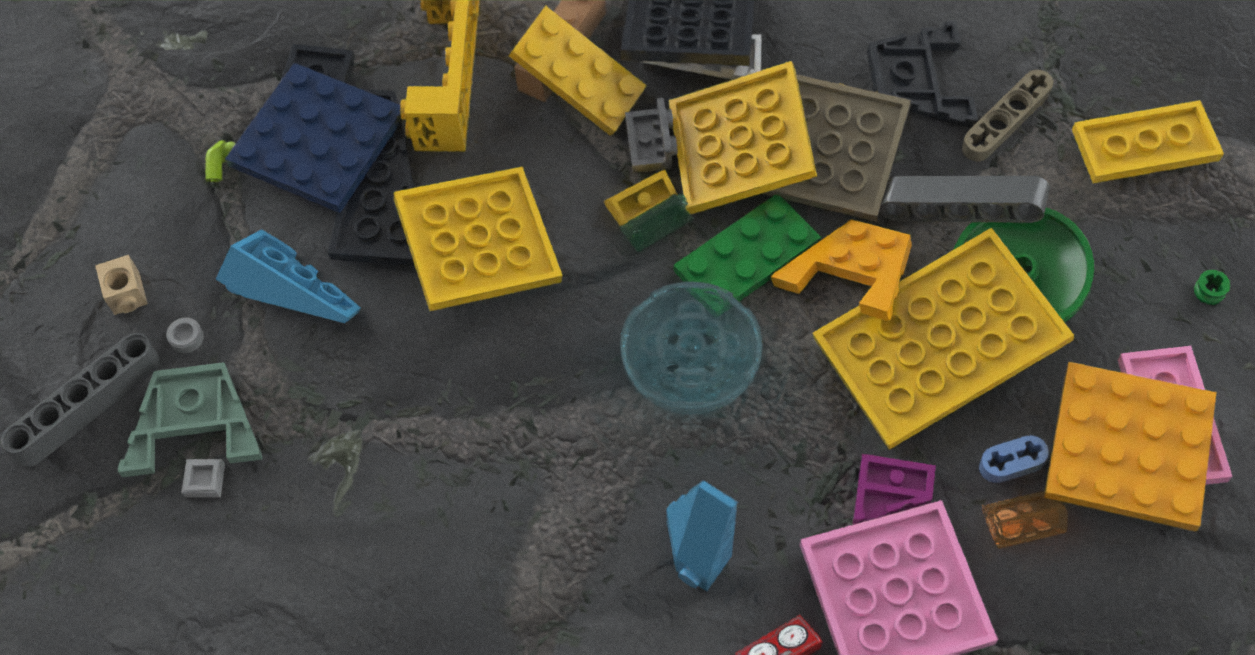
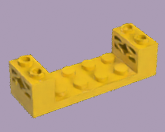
M420 0L421 11H426L429 24H448V39L452 42L451 47H446L445 62L446 67H449V71L443 74V87L408 86L406 100H401V119L406 120V138H411L414 151L466 152L480 0Z

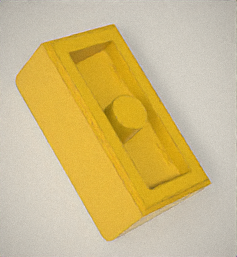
M664 169L603 202L620 227L624 229L680 198Z

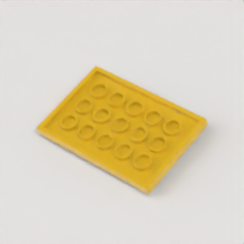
M992 228L901 280L898 284L899 293L897 299H894L892 305L893 314L889 321L861 313L860 306H857L813 332L814 340L889 450L1042 360L1074 339V334Z

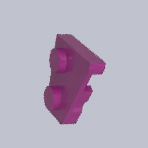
M862 454L852 524L862 523L930 504L933 496L936 466Z

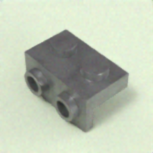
M664 98L657 99V109L625 112L633 173L672 169V156L678 154L676 136H669V129L673 128V117L671 109L665 110Z

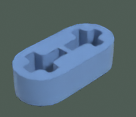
M1032 435L992 446L982 455L979 463L980 473L983 478L993 483H1002L1034 473L1045 464L1049 454L1048 446L1042 439ZM1026 448L1030 452L1038 453L1035 460L1031 456L1018 457L1023 455ZM992 458H995L997 463L1009 460V462L1004 464L1001 471L996 466H989Z

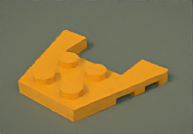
M851 219L776 271L771 276L773 286L800 294L818 271L872 286L859 302L861 313L889 321L893 314L892 305L894 299H897L899 293V280L901 275H904L912 247L911 237L909 234Z

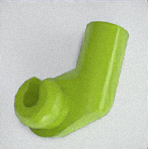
M218 141L207 151L206 181H222V164L235 146V142Z

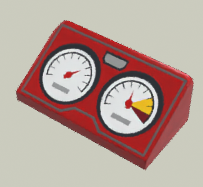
M799 615L736 652L735 655H810L821 648L822 640Z

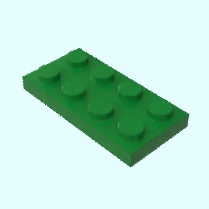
M775 194L674 264V272L717 318L771 280V276L776 271L821 241V236L780 195Z

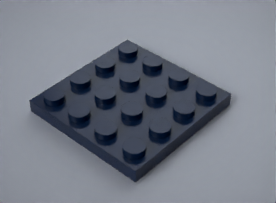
M294 63L225 160L227 165L233 169L341 213L403 120L401 119L400 105Z

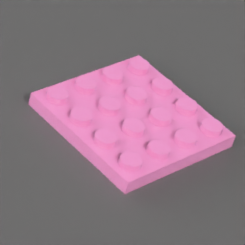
M942 500L800 540V547L838 655H960L995 645L998 641Z

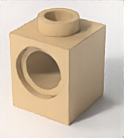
M129 255L95 265L103 298L114 315L132 312L136 308L148 304L140 273Z

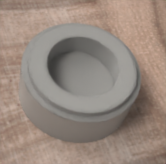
M185 317L171 323L167 329L166 337L175 351L190 353L200 347L204 339V333L196 320Z

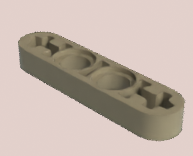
M1032 70L1027 73L966 133L962 144L963 154L972 161L987 159L1047 100L1053 87L1052 76L1043 70ZM1042 85L1038 86L1032 95L1029 93L1032 86ZM1015 100L1021 101L1025 104L1026 109L1015 110L1009 103ZM1000 120L1006 124L1007 128L996 130L990 126L989 122ZM985 135L986 139L983 146L974 147L972 143L978 144Z

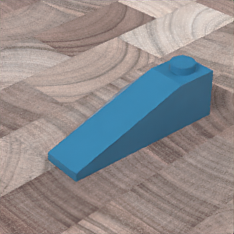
M262 229L230 246L216 277V280L224 284L228 291L236 295L342 323L349 321L361 309L334 284L321 282L316 277L318 270L312 265L303 266L295 259L297 252L290 246Z

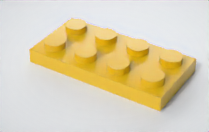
M547 6L542 9L509 54L511 59L610 136L616 132L625 118V112L631 110L647 86Z
M1201 101L1075 122L1072 128L1093 183L1220 161L1224 154Z

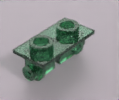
M673 194L653 208L629 220L620 227V230L639 253L691 222L693 217L685 208L688 205L683 194L678 196Z

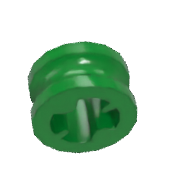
M1218 270L1204 271L1195 283L1194 294L1197 299L1205 304H1218L1229 292L1230 280L1224 273ZM1207 283H1209V286L1215 284L1218 290L1215 292V288L1210 291L1206 288Z

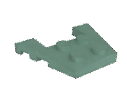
M224 362L153 372L139 409L141 416L135 431L130 433L127 441L129 448L124 460H120L118 473L122 477L155 473L156 439L226 430V458L230 464L262 460L261 450Z

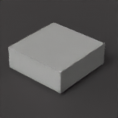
M186 459L181 492L185 498L221 497L225 469L224 461L222 459Z

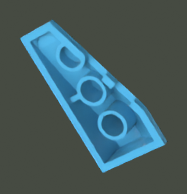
M705 481L690 489L686 496L683 494L676 502L670 503L666 512L673 558L679 578L692 588L700 586L708 591L732 557L737 502Z

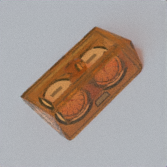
M1045 491L982 506L992 538L998 548L1065 533L1067 531L1068 511L1061 501L1044 498Z

